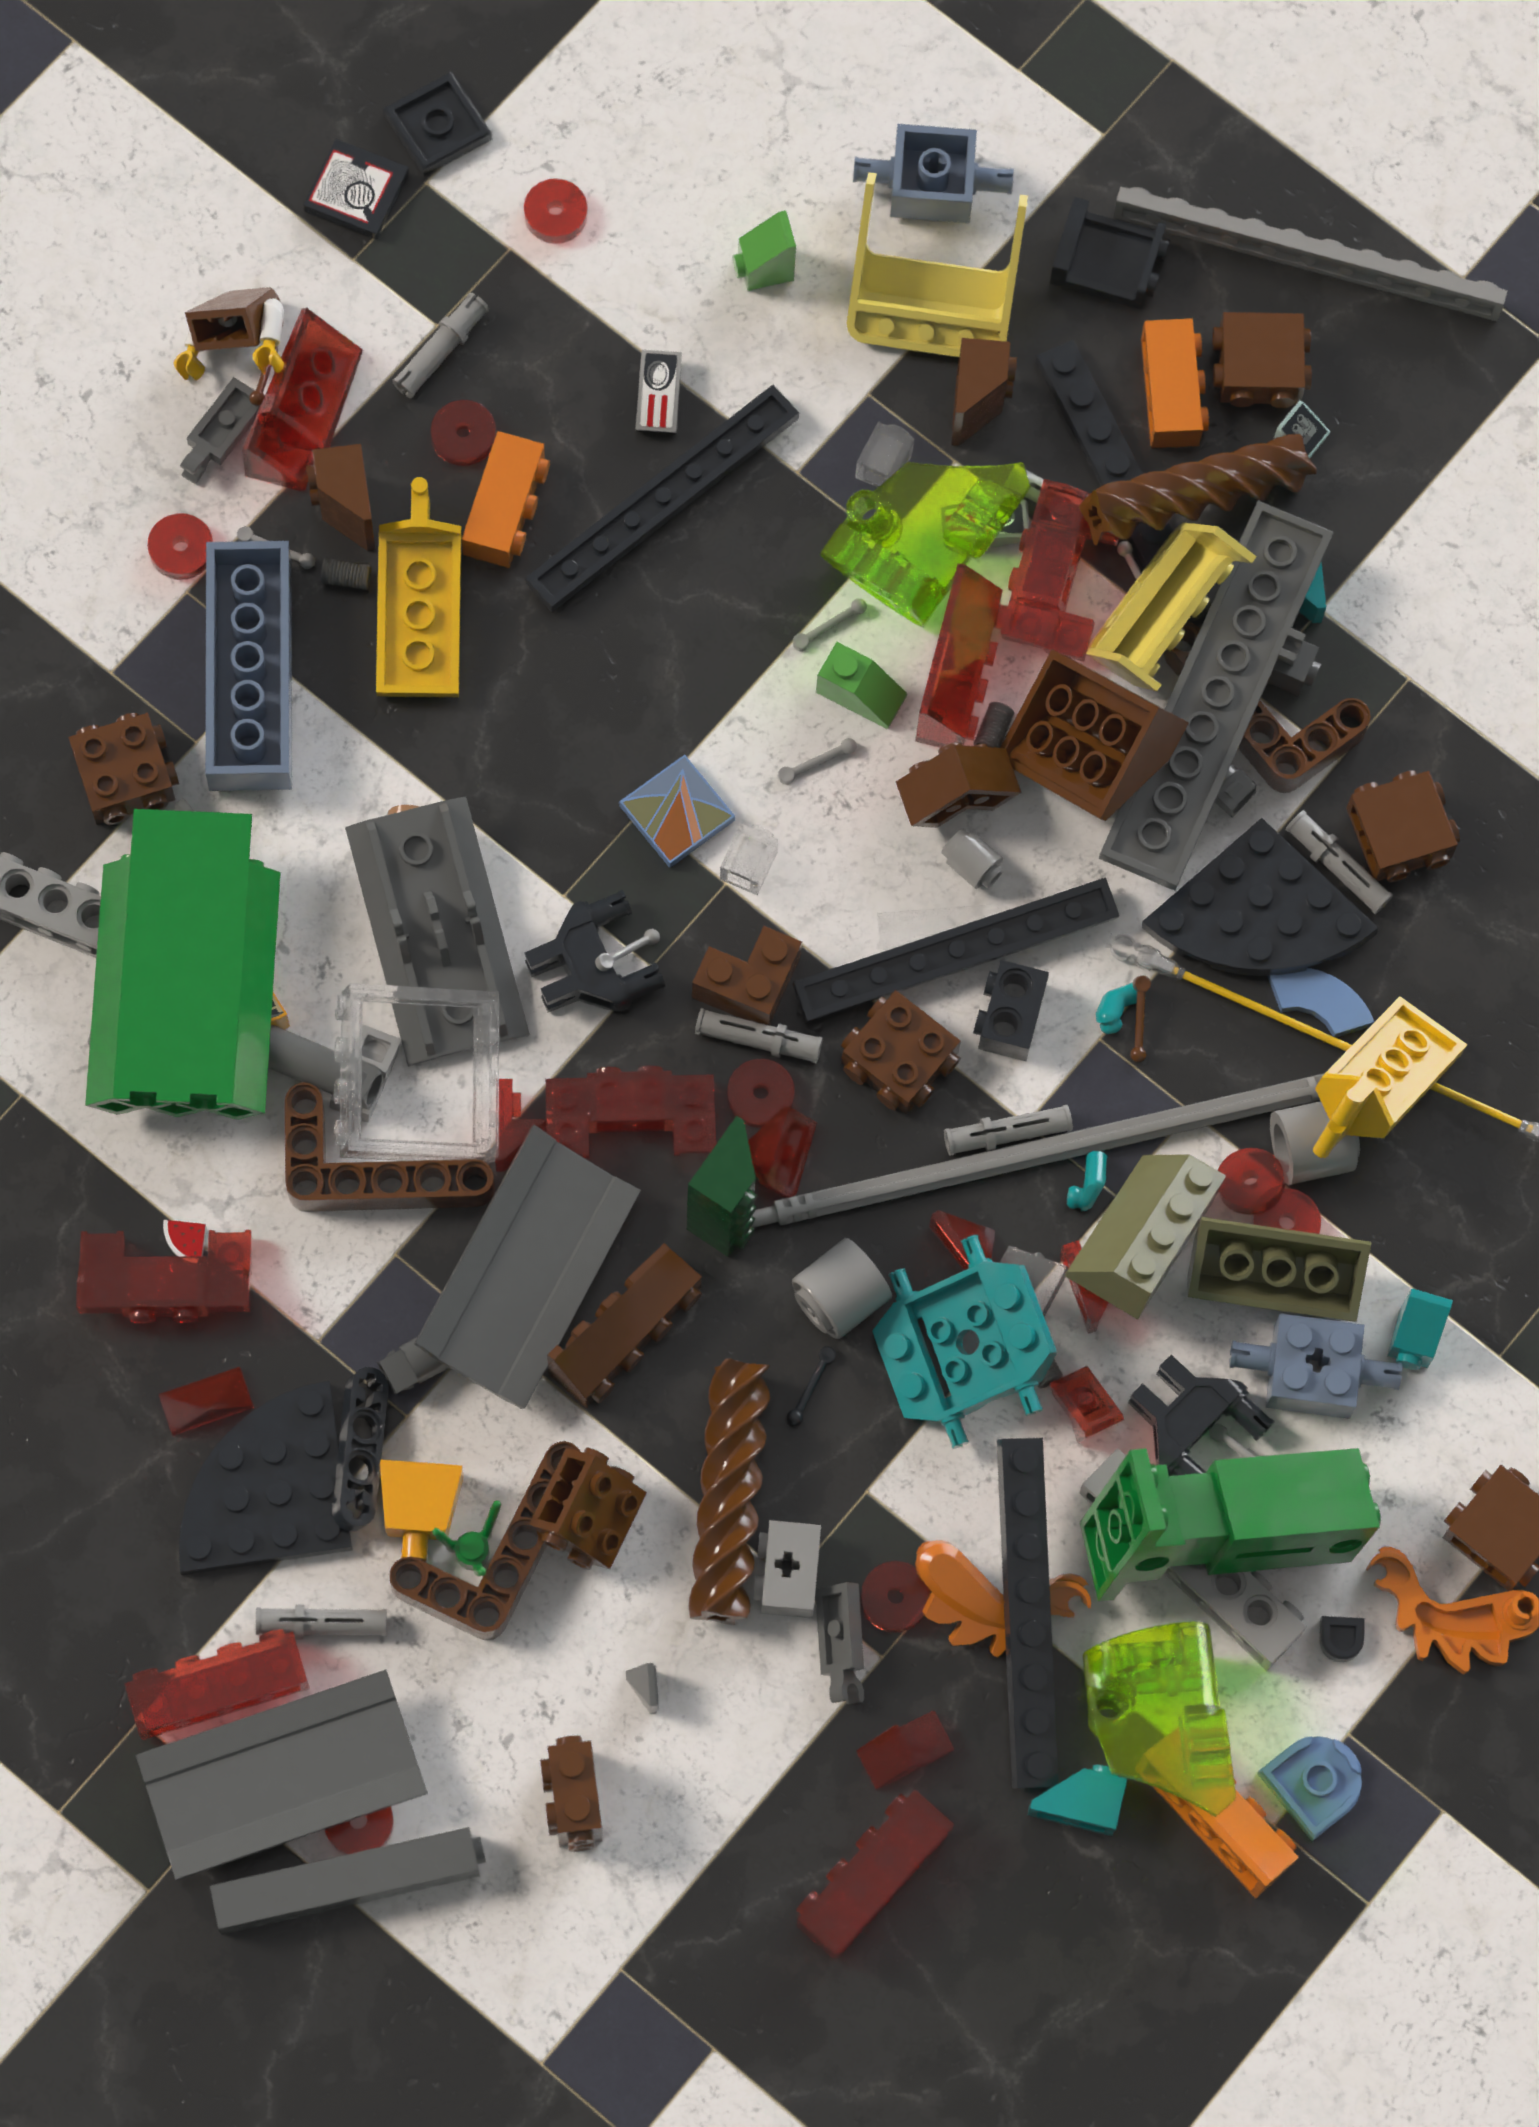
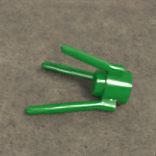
M498 1500L493 1502L480 1533L471 1531L461 1535L458 1540H452L439 1528L432 1530V1534L446 1546L447 1551L455 1553L457 1562L461 1567L467 1570H474L475 1575L478 1577L486 1574V1569L483 1566L489 1560L490 1550L488 1541L492 1537V1530L500 1512L501 1502Z

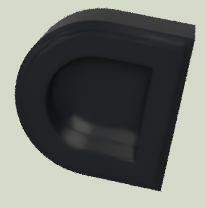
M1321 1616L1319 1643L1323 1653L1329 1659L1336 1662H1347L1354 1659L1364 1645L1365 1618Z

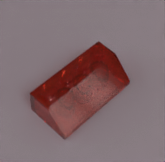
M958 563L919 711L915 742L940 748L953 742H961L962 745H965L966 739L971 741L975 739L980 718L973 716L975 703H984L989 680L982 678L985 665L993 667L998 643L991 641L994 628L1003 629L1008 606L1001 604L1003 590L964 564Z

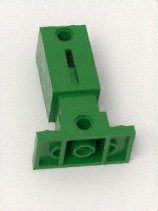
M1147 1448L1130 1450L1079 1522L1098 1602L1115 1600L1127 1583L1160 1580L1166 1570L1174 1566L1205 1564L1208 1575L1352 1562L1379 1529L1381 1522L1379 1506L1373 1502L1369 1488V1468L1362 1462L1359 1448L1214 1460L1206 1473L1169 1476L1166 1464H1150Z

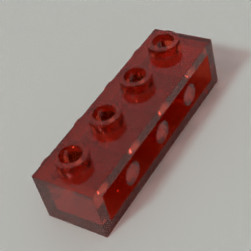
M283 1629L273 1630L258 1637L259 1642L243 1647L241 1642L231 1643L216 1650L218 1655L201 1660L199 1655H193L176 1661L174 1663L176 1668L159 1673L157 1668H151L135 1673L132 1676L134 1681L124 1684L142 1741L310 1689L294 1633L284 1634Z
M914 1790L908 1797H905L902 1793L899 1794L884 1812L889 1819L879 1830L872 1825L856 1842L855 1846L860 1851L848 1863L842 1858L828 1873L826 1878L831 1883L820 1895L813 1890L796 1909L801 1914L796 1926L835 1961L953 1830L954 1824L917 1790Z

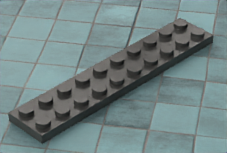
M1257 502L1239 542L1257 557L1253 563L1232 562L1234 565L1233 570L1220 584L1165 707V710L1188 721L1189 724L1170 760L1120 807L1100 852L1099 859L1176 891L1277 663L1279 652L1286 642L1290 628H1292L1331 541L1333 531L1263 502Z

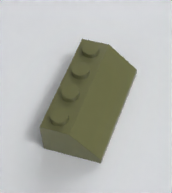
M1190 1154L1143 1155L1067 1270L1065 1277L1132 1317L1139 1319L1198 1227L1201 1217L1205 1216L1214 1202L1226 1175Z
M1201 1217L1194 1237L1187 1276L1188 1297L1357 1322L1371 1242Z

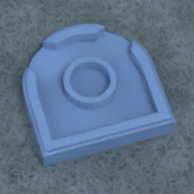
M1305 1737L1296 1741L1257 1772L1259 1777L1311 1841H1314L1354 1807L1362 1788L1361 1766L1355 1754L1341 1741L1326 1737Z

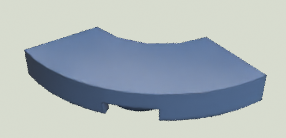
M1307 968L1303 972L1268 976L1280 1012L1300 1011L1311 1014L1323 1022L1335 1038L1369 1028L1374 1023L1369 1009L1359 995L1344 982L1330 974Z

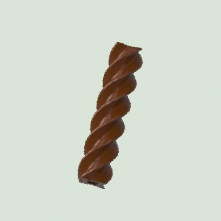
M1289 434L1277 437L1267 443L1244 446L1233 453H1219L1208 456L1199 462H1186L1175 465L1165 471L1141 474L1130 481H1116L1105 484L1093 490L1079 505V510L1090 526L1095 545L1098 544L1105 533H1110L1119 539L1127 540L1140 523L1160 531L1166 527L1174 514L1182 515L1191 521L1198 520L1205 507L1209 504L1229 512L1235 507L1242 495L1250 496L1260 502L1266 501L1273 488L1277 485L1297 493L1302 489L1306 476L1316 474L1317 469L1306 454L1302 435Z
M725 1359L720 1366L714 1367L716 1372L712 1377L709 1387V1405L712 1414L705 1428V1446L708 1455L704 1460L701 1470V1488L704 1497L697 1511L696 1522L700 1539L696 1544L692 1563L696 1581L691 1589L688 1604L691 1619L736 1625L735 1620L746 1619L750 1613V1598L742 1585L751 1576L755 1565L754 1556L746 1542L756 1532L759 1522L757 1512L750 1500L759 1491L763 1479L761 1470L754 1458L761 1452L766 1443L765 1429L757 1417L766 1409L770 1401L769 1388L762 1378V1375L770 1367L769 1365Z

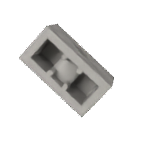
M770 1520L768 1533L760 1532L757 1558L766 1559L765 1574H756L754 1600L762 1601L761 1614L813 1618L821 1525ZM783 1560L791 1561V1567L794 1570H792L790 1578L782 1577V1570L779 1568L782 1567Z

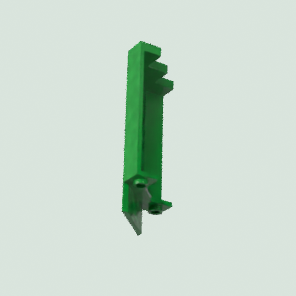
M134 809L131 853L122 855L120 860L103 865L85 1106L116 1115L146 1108L177 1118L202 1111H208L235 1120L265 1113L281 872L264 867V862L260 860L249 859L252 814Z

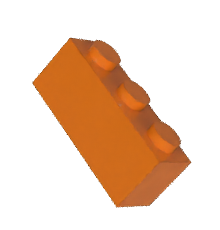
M1193 319L1145 321L1141 343L1151 448L1199 446L1202 432L1209 429L1208 408L1201 407L1200 394H1205L1204 370H1197L1196 357L1202 356L1201 334L1194 333Z
M497 431L461 539L463 555L510 568L514 555H521L526 539V532H522L525 519L532 520L538 503V496H535L534 492L537 483H545L549 471L550 460L545 459L544 444Z

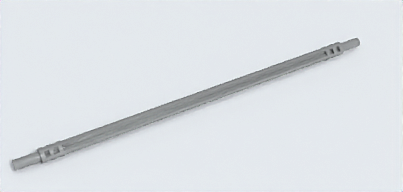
M1324 1074L774 1201V1206L755 1210L753 1214L755 1221L752 1228L778 1222L779 1226L1078 1157L1086 1155L1091 1151L1108 1150L1318 1101L1320 1098L1315 1087Z

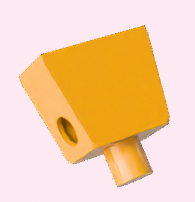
M381 1459L380 1472L386 1534L389 1537L403 1538L401 1558L411 1556L426 1562L429 1540H437L432 1534V1530L439 1528L449 1536L463 1483L462 1465Z

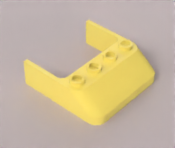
M868 173L847 316L849 334L861 343L959 357L962 338L1006 341L1028 196L1020 195L1010 263L1002 271H993L872 252L868 247L867 239L876 173Z
M1185 522L1180 524L1170 534L1095 635L1086 650V654L1132 685L1158 691L1162 684L1153 677L1160 668V664L1157 662L1166 649L1171 651L1177 646L1185 633L1182 627L1190 616L1195 618L1203 611L1209 602V598L1206 595L1215 583L1220 585L1229 576L1234 567L1232 562L1253 563L1257 556L1218 526Z

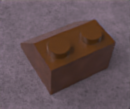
M962 338L957 368L951 445L959 446L1002 413L1004 398H1012L1017 357H1009L1010 342Z
M361 443L312 450L314 465L306 466L312 506L320 505L322 520L366 551L376 550Z

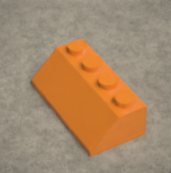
M1178 1727L1143 1756L1137 1770L1245 1888L1257 1898L1299 1858L1293 1852L1297 1847L1283 1830L1277 1829L1274 1831L1263 1819L1266 1816L1265 1811L1252 1797L1248 1796L1246 1799L1242 1797L1233 1787L1236 1784V1780L1224 1766L1218 1764L1215 1767L1204 1756L1207 1750L1202 1742L1193 1733L1188 1732L1184 1734Z

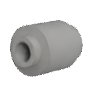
M964 829L959 830L947 842L941 852L947 858L946 863L975 889L982 885L989 888L1004 871L1000 867L1003 858L974 832L969 834Z

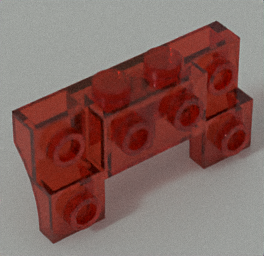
M1047 479L1043 480L1030 529L1025 528L1021 535L1019 552L1023 554L1019 568L1014 567L1009 578L1008 590L1012 591L1000 632L1004 640L1042 648L1045 653H1050L1051 649L1071 659L1085 661L1095 622L1093 619L1065 611L1085 540H1093L1090 526L1079 510V505L1090 493L1068 484ZM1105 533L1099 542L1117 546L1119 538L1110 533Z
M643 1066L638 1068L637 1072H621V1069L617 1067H601L596 1069V1073H587V1078L545 1079L546 1133L568 1149L583 1156V1158H589V1133L673 1131L674 1156H680V1153H710L716 1145L714 1074L672 1075V1071H663V1068L660 1066Z
M209 1230L208 1261L206 1256L125 1257L124 1231H117V1233L88 1234L87 1231H81L76 1299L78 1313H122L123 1317H130V1321L134 1323L155 1322L156 1317H173L175 1322L192 1323L198 1321V1317H208L209 1312H250L252 1231L216 1233L215 1230Z

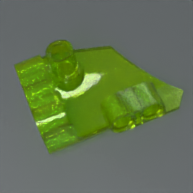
M907 462L874 491L860 490L849 498L846 504L847 518L837 527L819 554L836 570L884 605L914 624L925 627L971 559H979L984 555L1031 488L1025 465L1021 462L993 466H945ZM876 509L870 518L862 519L867 511Z
M1189 1621L1144 1628L1104 1641L1083 1653L1089 1711L1088 1726L1090 1731L1100 1741L1111 1774L1157 1787L1200 1807L1215 1817L1236 1800L1225 1709L1220 1708L1211 1630L1207 1623ZM1111 1709L1118 1715L1112 1718L1104 1717L1099 1711Z

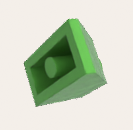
M786 210L777 212L738 239V254L732 255L733 265L737 278L744 277L747 291L794 281L796 243Z
M839 642L835 643L817 675V694L887 730L907 697V692L874 660Z

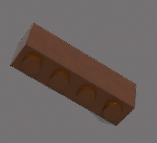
M664 1243L627 1278L624 1286L628 1289L622 1295L618 1291L611 1293L601 1303L595 1313L597 1319L592 1324L583 1320L572 1330V1336L566 1343L567 1348L565 1350L557 1345L547 1354L549 1376L585 1408L594 1400L598 1404L601 1403L614 1389L615 1384L612 1381L622 1370L627 1373L633 1370L644 1356L641 1350L652 1339L657 1343L669 1332L673 1326V1323L670 1321L680 1309L687 1312L702 1295L699 1291L702 1276Z

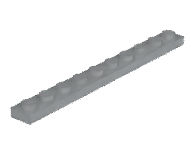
M1120 186L1113 215L1115 219L1152 229L1157 228L1158 222L1166 224L1165 232L1494 321L1499 319L1508 291L1498 288L1497 285L1488 281L1474 282L1460 278L1451 271L1441 270L1437 272L1422 268L1418 263L1410 260L1396 261L1385 258L1373 250L1359 251L1344 247L1336 240H1318L1307 237L1295 229L1281 230L1270 227L1258 219L1249 218L1244 220L1229 216L1226 212L1217 208L1203 209L1195 207L1180 198L1166 199L1154 196L1147 190L1138 187L1128 189Z

